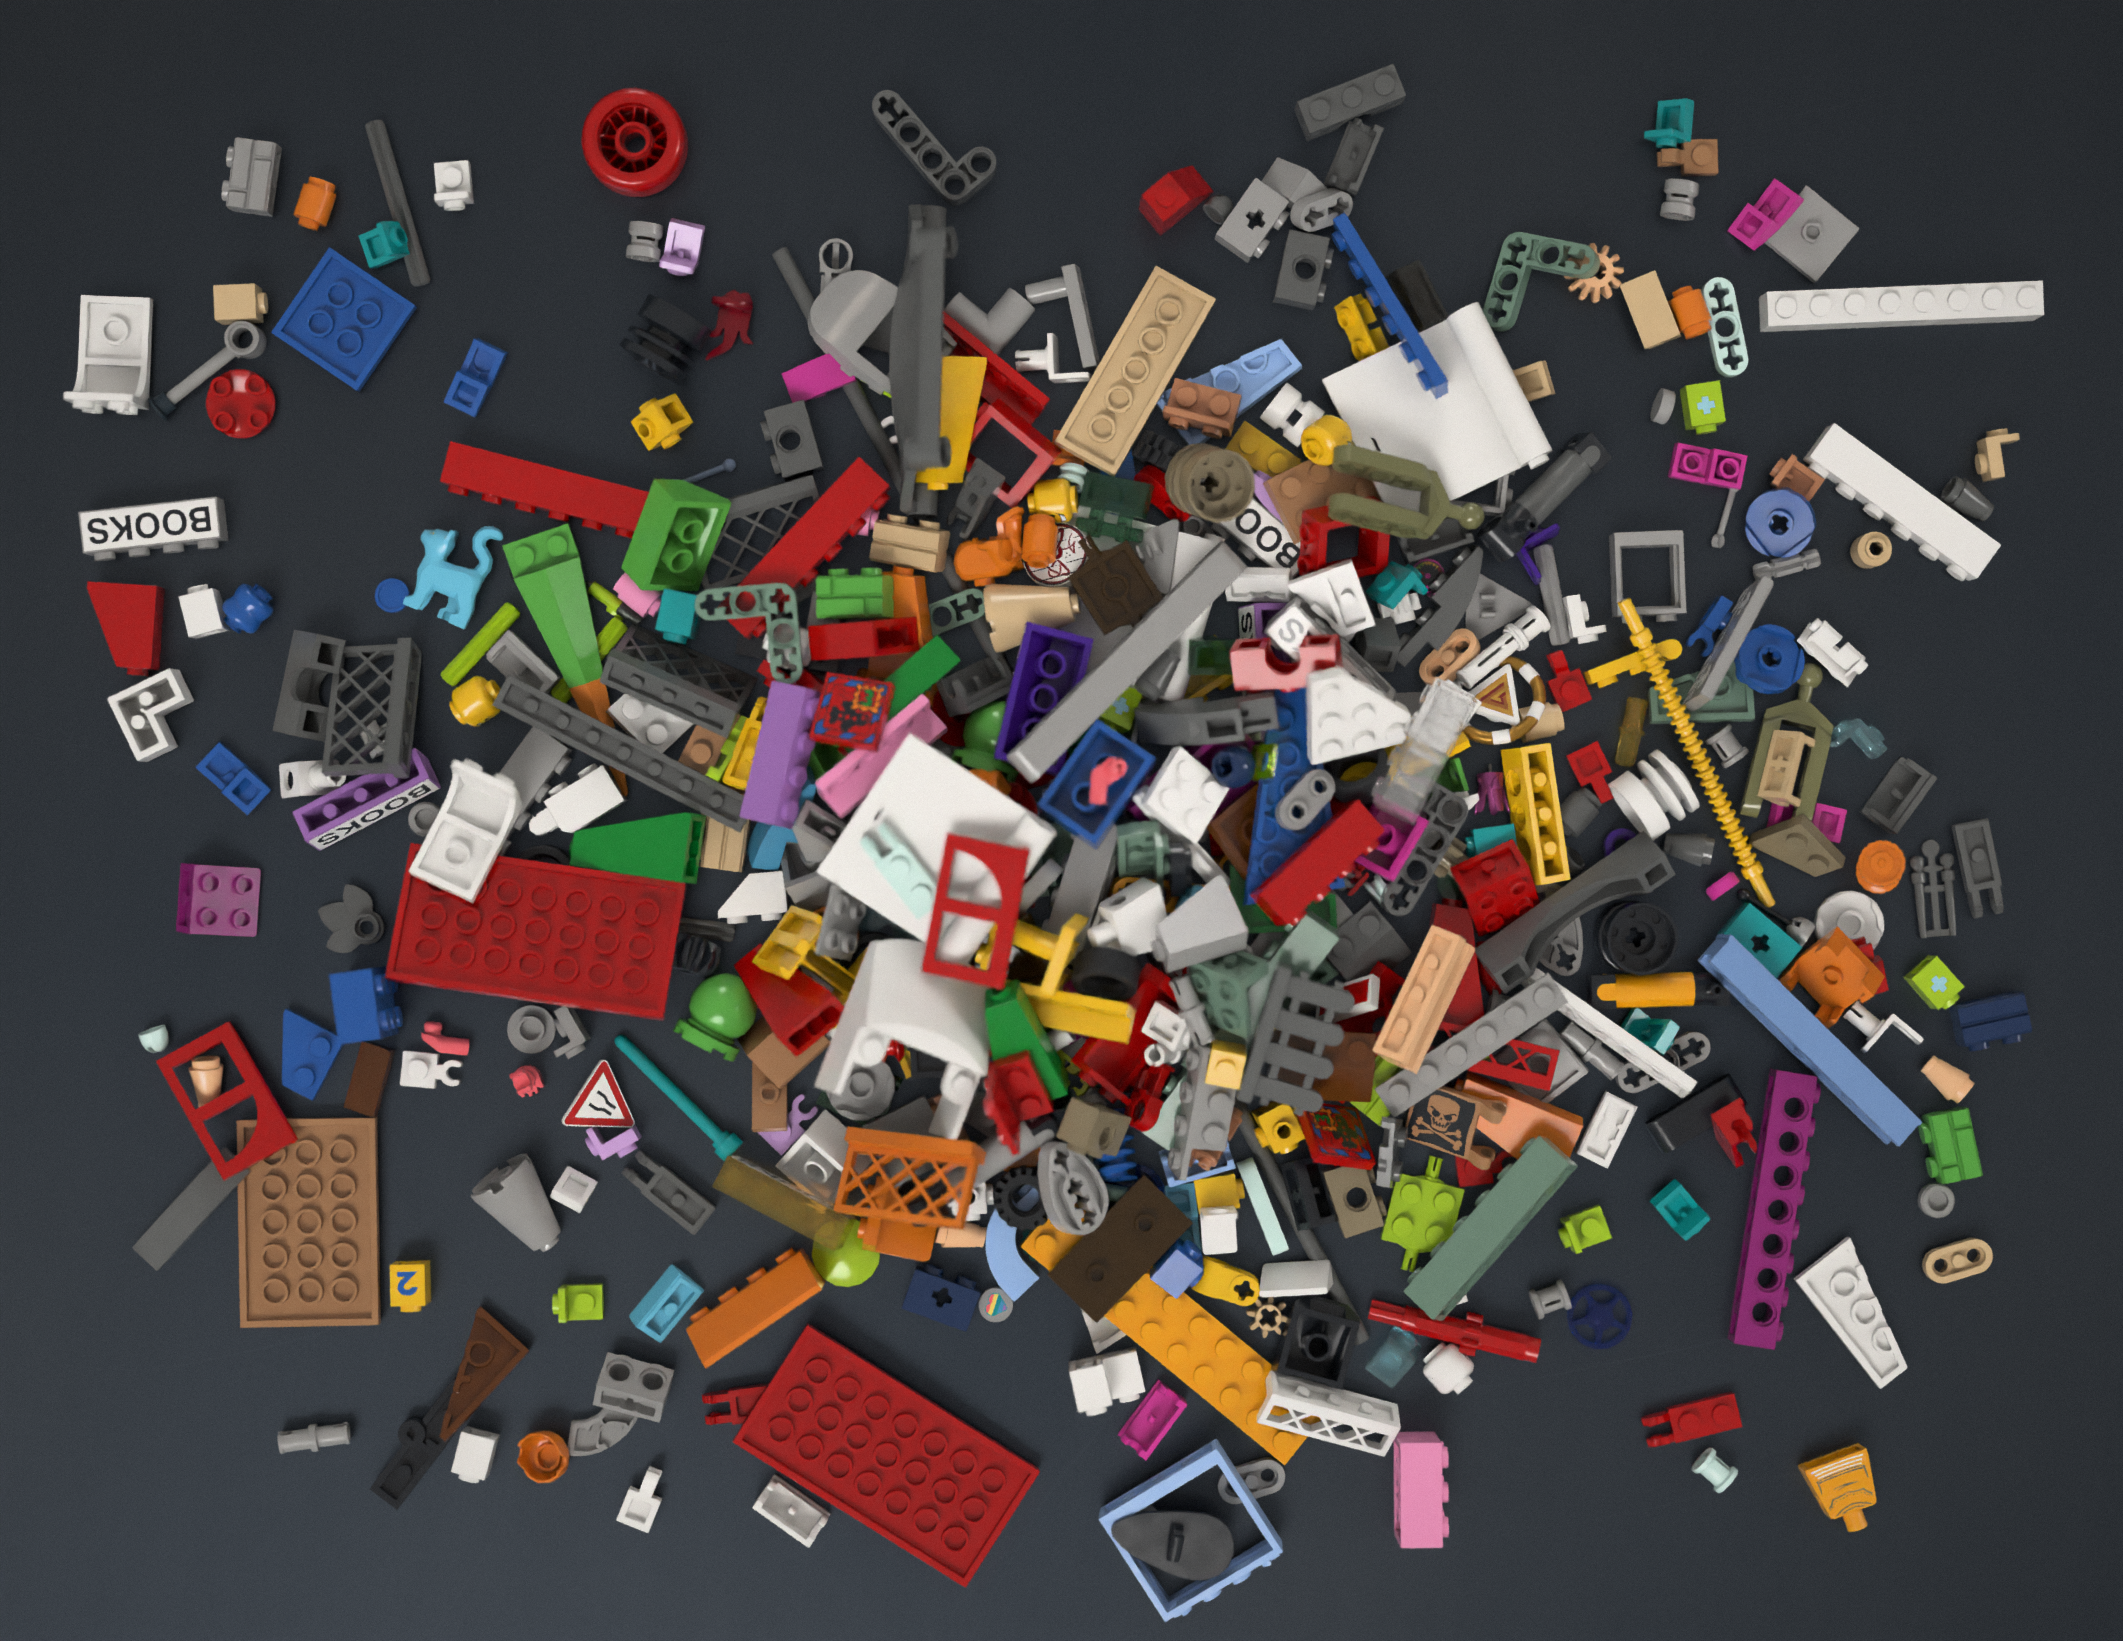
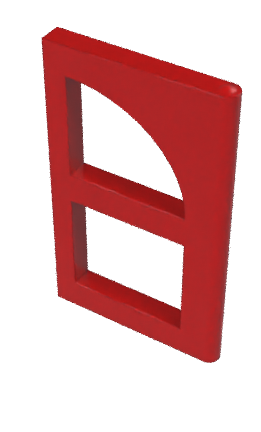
M950 832L947 833L921 972L994 987L999 990L1004 989L1030 855L1029 849ZM956 850L975 857L989 869L1000 890V908L948 897ZM945 912L998 923L989 970L936 959Z
M231 1021L225 1022L218 1028L156 1061L223 1181L230 1179L285 1147L296 1143L298 1140ZM223 1043L245 1082L195 1109L173 1069ZM253 1096L257 1105V1123L254 1133L244 1149L233 1159L225 1162L203 1123Z

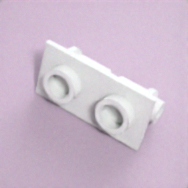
M1817 618L1806 626L1797 642L1803 646L1809 655L1814 656L1827 668L1835 679H1838L1848 687L1856 674H1861L1867 668L1868 664L1864 661L1866 657L1849 642L1839 649L1836 644L1842 639V636L1826 620L1822 622Z

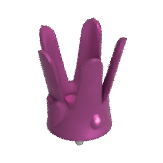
M1490 763L1488 764V772L1477 774L1478 796L1480 800L1476 803L1475 815L1484 810L1486 796H1488L1491 815H1497L1498 811L1504 809V806L1506 811L1510 813L1503 789L1504 773L1492 772V765Z

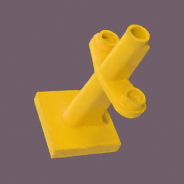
M791 905L756 954L752 963L764 971L789 980L796 968L801 964L834 989L832 994L845 1005L868 947L863 950L848 970L830 957L815 954L816 946L814 943L819 937L823 918L818 914Z
M1076 913L1063 926L1060 935L1049 933L1017 919L1013 945L1050 961L1040 989L1041 992L1054 996L1067 981L1068 975L1062 972L1076 956L1080 943L1075 942L1074 939L1087 925L1088 917ZM995 923L989 931L990 936L987 944L982 943L975 958V962L979 963L980 968L988 970L990 966L998 923Z

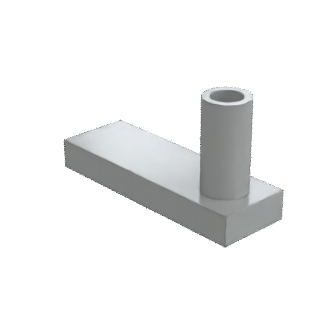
M1075 263L1062 266L1063 276L1025 285L1027 300L1031 305L1068 296L1083 368L1087 371L1097 369L1100 360L1080 268Z

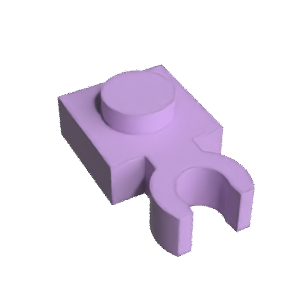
M803 1093L794 1099L792 1110L788 1113V1131L758 1132L781 1156L806 1131L800 1122L813 1118L818 1112L819 1108L817 1106L807 1113L800 1110L799 1104L806 1097Z

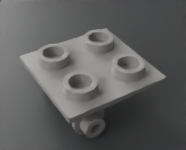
M831 885L815 954L851 961L852 955L858 946L857 934L860 922L865 916L867 905L840 887Z

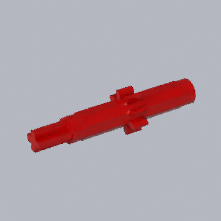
M1372 1299L1368 1315L1370 1320L1401 1327V1330L1458 1344L1460 1353L1472 1357L1475 1356L1476 1349L1536 1363L1541 1345L1540 1338L1482 1324L1483 1315L1468 1311L1466 1319L1447 1315L1443 1321L1432 1320L1421 1308L1408 1305L1403 1307Z

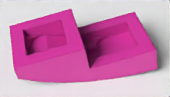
M1774 178L1756 204L1752 206L1750 203H1747L1727 231L1755 250L1785 224L1804 199Z
M825 354L782 373L792 403L800 400L805 402L826 395L829 391L856 382L857 379L855 376L850 377L840 369L841 365L830 354Z
M1772 803L1767 827L1791 819L1794 806L1789 804V807H1782ZM1816 803L1811 822L1830 842L1840 843L1847 810Z

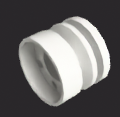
M1655 750L1648 755L1651 765L1645 760L1637 763L1642 776L1641 780L1631 772L1626 771L1608 784L1614 800L1639 833L1644 831L1653 841L1670 829L1669 821L1665 815L1667 811L1680 821L1686 817L1682 806L1690 813L1700 807L1692 786L1684 773L1659 750Z

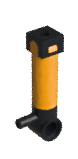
M1708 971L1665 972L1648 975L1586 974L1587 1004L1596 1010L1742 1005Z

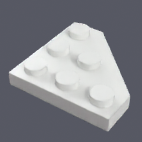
M1341 667L1306 674L1307 757L1312 765L1410 742L1411 714L1405 705L1398 701L1390 700L1384 696L1383 692L1365 681L1360 682Z

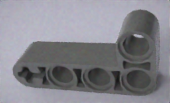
M882 90L873 98L872 110L877 123L947 204L956 206L965 203L995 176L997 170L996 157L989 148L983 146L975 147L956 162L896 92ZM886 103L888 106L894 104V112L899 119L896 125L894 118L889 112L886 111L882 114V104ZM912 127L919 131V138L914 142H905L901 138V133L906 128ZM929 154H937L942 158V163L939 167L930 169L923 164L924 158ZM977 158H986L991 163L990 168L986 172L979 173L973 170L971 165ZM951 180H959L965 186L962 193L958 195L949 194L945 187Z
M1417 777L1409 780L1403 790L1406 802L1411 807L1427 815L1426 820L1429 823L1394 882L1387 883L1380 897L1383 909L1395 916H1404L1414 908L1468 814V806L1463 798L1426 777ZM1420 782L1424 783L1429 789V797L1422 803L1417 802L1412 796L1413 787ZM1449 800L1457 803L1459 807V814L1453 820L1446 819L1442 814V807ZM1431 830L1437 831L1442 839L1441 845L1435 850L1428 849L1424 843L1425 835ZM1414 860L1420 861L1424 867L1423 876L1417 880H1412L1407 875V866ZM1401 879L1406 884L1415 886L1416 888L1413 892L1410 889H1406L1402 895V899L1406 901L1403 907L1396 906L1393 909V901L1389 899L1392 893L1399 894L1404 887L1397 884L1398 880Z

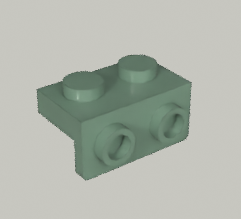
M1158 820L1117 825V869L1119 878L1154 873L1155 883L1160 885V888H1164V875L1169 874L1167 854H1169V842L1167 833H1160Z

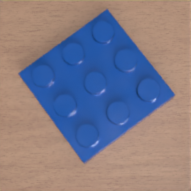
M329 247L271 333L360 392L417 306Z

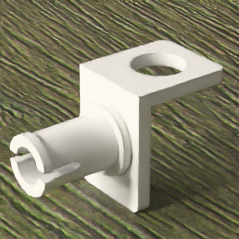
M1047 333V346L1045 349L1016 350L1015 358L1019 360L1015 362L1017 372L1047 370L1049 380L1053 383L1088 382L1093 376L1089 372L1059 373L1058 337L1053 333Z
M323 760L280 764L281 797L326 795L341 787L346 780V775L324 776L322 773ZM333 760V765H340L339 760ZM289 772L293 775L292 788L288 784Z
M1858 1000L1851 1007L1853 1011L1849 1010L1843 1016L1844 1019H1847L1867 1036V1043L1860 1050L1863 1053H1866L1891 1023L1917 1045L1924 1040L1894 1013L1886 1020L1882 1019L1880 1021L1863 1007Z
M1234 1205L1200 1208L1202 1251L1205 1255L1235 1253L1237 1251L1235 1219L1238 1218V1214Z

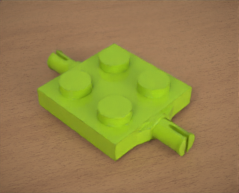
M1429 1155L1425 1175L1413 1176L1402 1173L1401 1181L1395 1182L1394 1188H1392L1380 1239L1397 1243L1406 1249L1400 1269L1414 1272L1419 1253L1431 1252L1440 1242L1444 1241L1446 1243L1454 1234L1452 1228L1457 1222L1465 1189L1448 1185L1438 1179L1443 1158Z

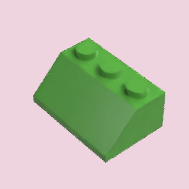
M654 479L621 568L641 590L698 591L732 503L722 496L684 480Z

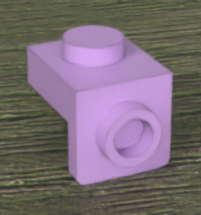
M671 218L664 254L660 259L659 267L666 268L670 274L677 276L693 274L699 265L705 226Z
M635 1125L605 1142L598 1128L592 1126L586 1130L588 1137L585 1138V1142L594 1156L600 1155L602 1160L615 1153L621 1158L638 1148L635 1142L642 1138V1135Z

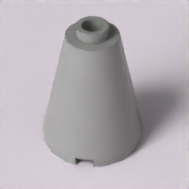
M526 1153L519 1154L507 1160L510 1166L501 1170L497 1167L481 1179L472 1189L474 1194L470 1195L479 1206L533 1251L541 1249L542 1252H545L559 1241L557 1236L561 1229L531 1159Z

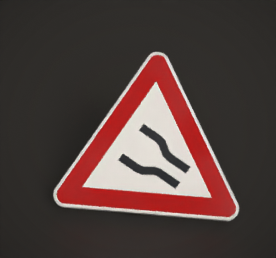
M600 1060L563 1116L562 1123L564 1125L625 1128L634 1126L633 1116L606 1060Z

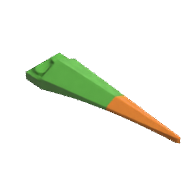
M569 523L502 545L514 581L580 711L615 729L613 719L606 712L611 707L607 687L599 682L603 667L581 557ZM609 766L622 794L627 797L628 787L625 773Z

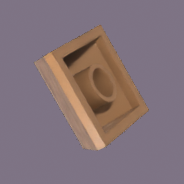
M764 1016L750 1027L745 1035L737 1039L746 1055L780 1090L831 1043L824 1035L801 1055L796 1057L777 1039Z

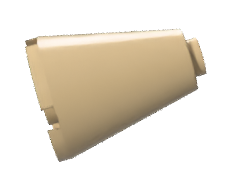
M989 584L985 585L983 590L987 622L990 621L992 632L989 634L996 653L1007 651L1021 644L1027 621L1059 629L1075 622V615L1081 614L1079 596L1077 593L1072 594L1069 587Z

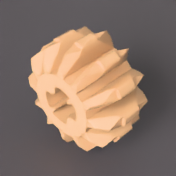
M1590 243L1589 246L1597 253L1596 244ZM1605 245L1597 253L1600 258L1599 270L1601 272L1597 277L1579 279L1564 276L1565 279H1575V282L1568 287V290L1572 292L1579 287L1581 289L1578 297L1579 300L1583 301L1588 293H1590L1593 303L1599 301L1600 293L1603 297L1609 299L1613 295L1611 288L1618 289L1620 284H1622L1614 276L1621 275L1624 272V268L1613 267V264L1620 257L1618 254H1615L1609 259L1606 256L1609 252L1608 246ZM1586 256L1583 259L1571 257L1568 259V261L1575 262L1580 269L1583 264H1589L1590 262Z

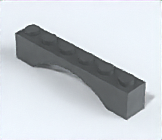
M1642 831L1577 878L1571 880L1550 897L1544 899L1520 918L1514 920L1493 937L1487 939L1483 944L1475 948V954L1488 974L1506 994L1534 974L1537 964L1548 945L1576 918L1612 900L1629 896L1647 895L1673 877L1675 873L1666 855Z

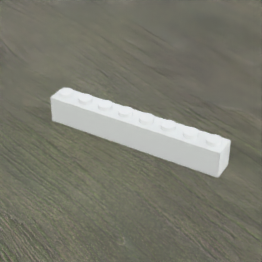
M2043 281L1771 291L1759 297L1760 332L2034 321L2044 315Z

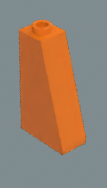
M894 565L893 571L882 572V575L892 576L894 582V595L892 596L894 600L893 618L916 616L920 650L933 639L925 576L915 575L913 568ZM918 651L869 657L866 679L884 682ZM936 684L924 695L929 700L930 706H932L934 696L938 691Z
M1467 1071L1464 1080L1457 1079L1453 1088L1455 1090L1481 1099L1499 1100L1506 1103L1507 1111L1499 1124H1493L1479 1116L1477 1129L1517 1160L1522 1156L1520 1150L1531 1138L1537 1139L1538 1136L1551 1140L1570 1158L1583 1128V1117L1549 1103H1544L1537 1098L1527 1096L1470 1071Z

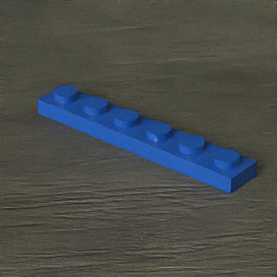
M1343 213L1333 219L1334 232L1331 233L1335 246L1340 252L1345 250L1351 259L1348 261V265L1357 280L1360 278L1364 280L1368 287L1365 289L1367 298L1374 308L1378 305L1385 315L1382 317V321L1389 334H1397L1402 343L1399 345V349L1408 364L1414 362L1419 370L1416 376L1425 392L1431 390L1436 399L1447 394V378L1347 215Z

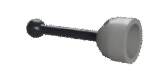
M1742 888L1737 892L1738 900L1751 903L1786 926V934L1800 946L1805 944L1816 924L1803 917L1787 919L1752 897L1750 891L1746 888Z

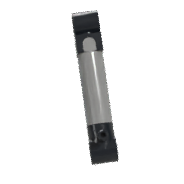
M1068 1086V1095L1052 1100L1054 1103L1053 1112L1021 1122L1020 1154L1012 1156L1008 1146H1003L1000 1143L997 1133L979 1143L978 1146L987 1153L984 1166L978 1165L974 1188L1037 1148H1041L1045 1143L1049 1141L1062 1142L1063 1140L1056 1136L1071 1098L1080 1099L1076 1091L1071 1086ZM958 1166L946 1175L953 1187L964 1180L967 1167ZM937 1171L933 1172L932 1174H930L929 1176L925 1177L924 1179H919V1180L921 1181V1183H923L925 1180H927L929 1177H931V1176H932L933 1174H935ZM913 1179L904 1182L897 1191L903 1198L915 1189L917 1185ZM940 1179L926 1191L933 1202L946 1194L949 1189L943 1180ZM922 1194L907 1204L911 1213L917 1215L929 1206ZM954 1198L938 1209L943 1218L955 1219V1215L948 1206V1204L955 1201ZM911 1223V1224H912L913 1226H915V1227H925V1226H928V1225H923V1224Z

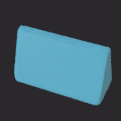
M672 1264L630 1313L629 1318L635 1327L661 1344L704 1292V1289Z

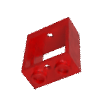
M999 398L990 405L985 402L978 409L975 419L977 422L973 428L970 447L994 418L1038 455L1013 488L1004 481L997 495L998 498L1012 509L1023 502L1028 493L1034 488L1035 483L1043 477L1063 451ZM970 452L968 453L965 468L967 472H970L974 461L977 459Z
M1372 495V496H1368V497H1364V498H1368V499H1371V500H1375V501L1382 502L1381 500H1379L1378 498H1376V497L1373 496V495ZM1329 505L1302 511V524L1299 528L1301 539L1300 556L1297 561L1301 576L1348 559H1352L1358 578L1382 573L1388 566L1390 534L1359 527L1358 556L1326 563L1328 530L1351 524L1331 519L1328 516Z

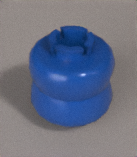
M245 583L241 584L236 589L234 595L222 604V610L227 615L223 620L239 634L242 630L250 634L255 633L261 626L262 621H265L273 614L274 609L269 603L273 598L257 583L254 587Z

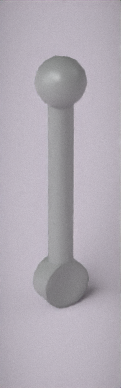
M1729 489L1717 534L1712 537L1711 541L1712 546L1715 548H1722L1725 538L1723 535L1736 492L1739 490Z

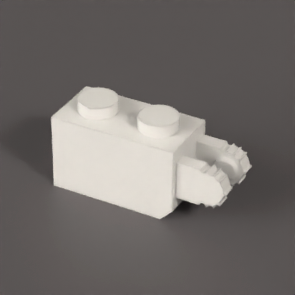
M594 763L578 773L580 779L568 786L565 781L548 791L551 797L544 801L547 808L536 814V817L530 819V823H528L529 831H532L536 836L538 834L539 836H544V834H548V832H552L560 827L564 832L574 833V831L582 830L624 804L628 799L622 794L606 765L597 767Z

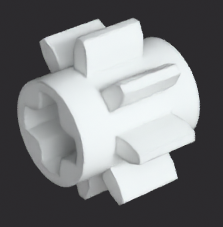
M1408 592L1394 609L1377 603L1380 617L1393 619L1395 625L1415 620L1414 610L1422 608L1417 592L1412 594Z

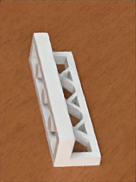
M1270 1370L1265 1379L1267 1397L1257 1414V1423L1384 1457L1401 1429L1398 1404L1343 1389L1332 1388L1303 1378L1280 1374L1273 1370ZM1274 1405L1287 1408L1290 1412L1281 1416L1270 1414ZM1313 1415L1320 1417L1322 1421L1310 1425L1303 1423L1301 1419ZM1347 1424L1352 1426L1353 1430L1340 1433L1335 1431L1333 1427ZM1375 1432L1384 1434L1380 1443L1367 1440L1365 1436Z

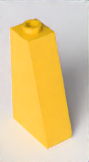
M942 356L940 437L946 436L949 439L952 455L948 468H926L925 471L916 472L915 483H927V490H948V483L963 482L987 365V357Z

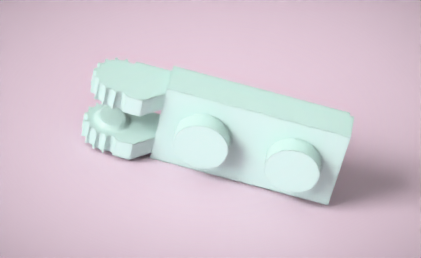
M882 823L877 828L882 839L892 848L891 851L883 855L875 842L868 836L863 837L860 843L871 859L875 861L877 869L918 920L933 909L937 884L905 842L901 843L892 830L885 823Z

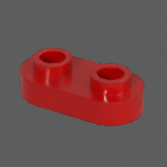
M1144 466L1134 476V485L1137 493L1163 511L1169 519H1175L1178 522L1187 521L1191 514L1178 509L1171 502L1166 492V474L1154 466Z

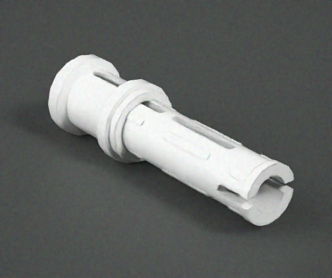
M1530 605L1526 609L1525 615L1514 624L1509 623L1504 627L1501 637L1461 670L1457 671L1456 675L1459 681L1466 688L1471 689L1473 685L1496 668L1513 652L1525 650L1529 647V641L1541 631L1547 632L1551 628L1543 612L1534 605Z

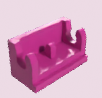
M1158 1379L1117 1435L1126 1446L1130 1445L1137 1451L1140 1457L1147 1460L1187 1406L1186 1399Z

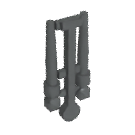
M1925 840L1921 844L1920 850L1927 858V866L1924 867V859L1921 856L1910 858V866L1913 868L1911 880L1915 889L1920 938L1956 935L1953 884L1955 870H1952L1954 857L1952 854H1942L1940 856V864L1942 866L1936 865L1935 856L1939 853V844L1934 840ZM1943 870L1941 871V880L1944 881V884L1937 885L1936 872ZM1925 872H1928L1929 886H1924L1923 884L1926 883ZM1945 891L1949 929H1941L1938 892ZM1924 893L1930 894L1932 930H1926Z

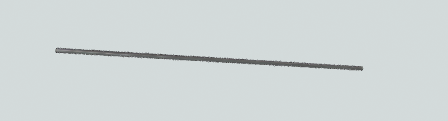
M781 248L774 252L772 256L808 322V314L815 298L788 248ZM857 379L856 382L842 387L900 494V457L893 444H891L885 429L882 427L876 412ZM921 515L922 518H913L916 525H919L920 519L933 521L932 518H923V515ZM947 549L946 564L942 574L954 595L970 588L967 582L961 580L956 574L953 564L954 558L949 549ZM972 594L969 596L970 602L960 606L962 611L972 609L976 614L979 612V605ZM985 616L969 623L987 657H991L994 662L996 671L1000 674L996 660L1002 657L1007 662L1013 677L1012 672L1014 670L1004 652L996 653L993 648L989 634L992 632V629ZM1116 868V871H1115V874H1114L1113 879L1116 878V877H1119L1118 869H1117V868ZM1153 951L1147 952L1146 955L1151 965L1165 974L1160 961L1155 959ZM1235 1095L1233 1107L1238 1108L1243 1113L1239 1129L1309 1260H1329L1313 1229L1297 1230L1282 1171L1269 1147H1261L1253 1130L1258 1126L1245 1102L1237 1100ZM1331 1265L1333 1285L1327 1294L1333 1301L1348 1304L1359 1317ZM1361 1319L1355 1345H1359L1370 1338Z

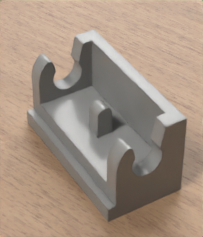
M508 630L486 654V659L506 678L508 675H511L546 694H549L562 679L511 630Z

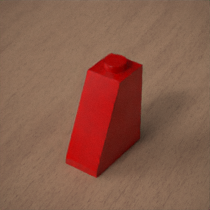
M1191 165L1169 172L1141 195L1139 210L1161 236L1213 194L1214 191Z
M87 581L88 593L116 667L127 668V675L148 676V670H159L165 588L151 585Z
M916 616L808 626L811 661L875 657L919 651Z

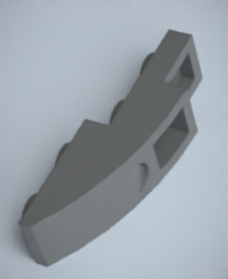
M1471 545L1470 548L1467 546L1461 548L1452 558L1454 565L1445 574L1441 571L1429 583L1428 587L1431 591L1426 596L1436 605L1432 609L1427 606L1415 619L1417 625L1409 634L1403 632L1398 637L1401 648L1396 662L1399 665L1405 667L1426 643L1438 651L1451 636L1470 604L1477 586L1484 552L1479 546Z
M1273 691L1204 702L1203 697L1134 708L1140 742L1152 744L1206 745L1245 740V734L1279 728Z

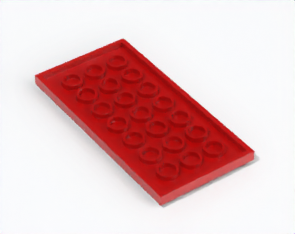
M410 843L385 979L387 981L664 1021L687 887L686 883L497 856L474 903H471L410 875L409 869L422 844Z
M808 1323L732 1440L734 1444L965 1588L1040 1473V1469Z

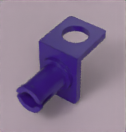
M1558 523L1548 528H1541L1539 525L1537 530L1525 539L1526 543L1522 549L1516 553L1535 586L1540 584L1542 576L1528 552L1557 536L1560 529Z

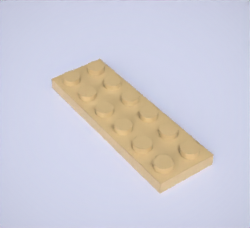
M1155 266L1054 444L1115 478L1216 299Z

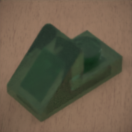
M1213 635L1189 639L1187 674L1233 675L1230 650L1236 639H1220Z

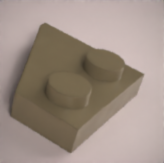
M1804 814L1751 834L1749 844H1752L1754 848L1814 877L1842 868L1846 858Z

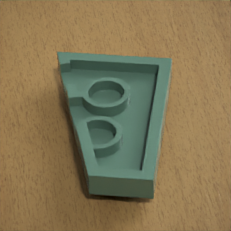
M1734 660L1713 699L1696 711L1684 710L1685 713L1691 715L1688 719L1689 722H1744L1755 719L1753 689L1737 679ZM1700 671L1675 678L1671 684L1672 687L1678 688L1676 695L1682 696L1681 705ZM1654 686L1650 687L1648 690L1650 724H1670L1673 718L1666 715L1667 711H1669L1668 708L1662 707L1664 699L1658 698L1660 691L1654 690Z

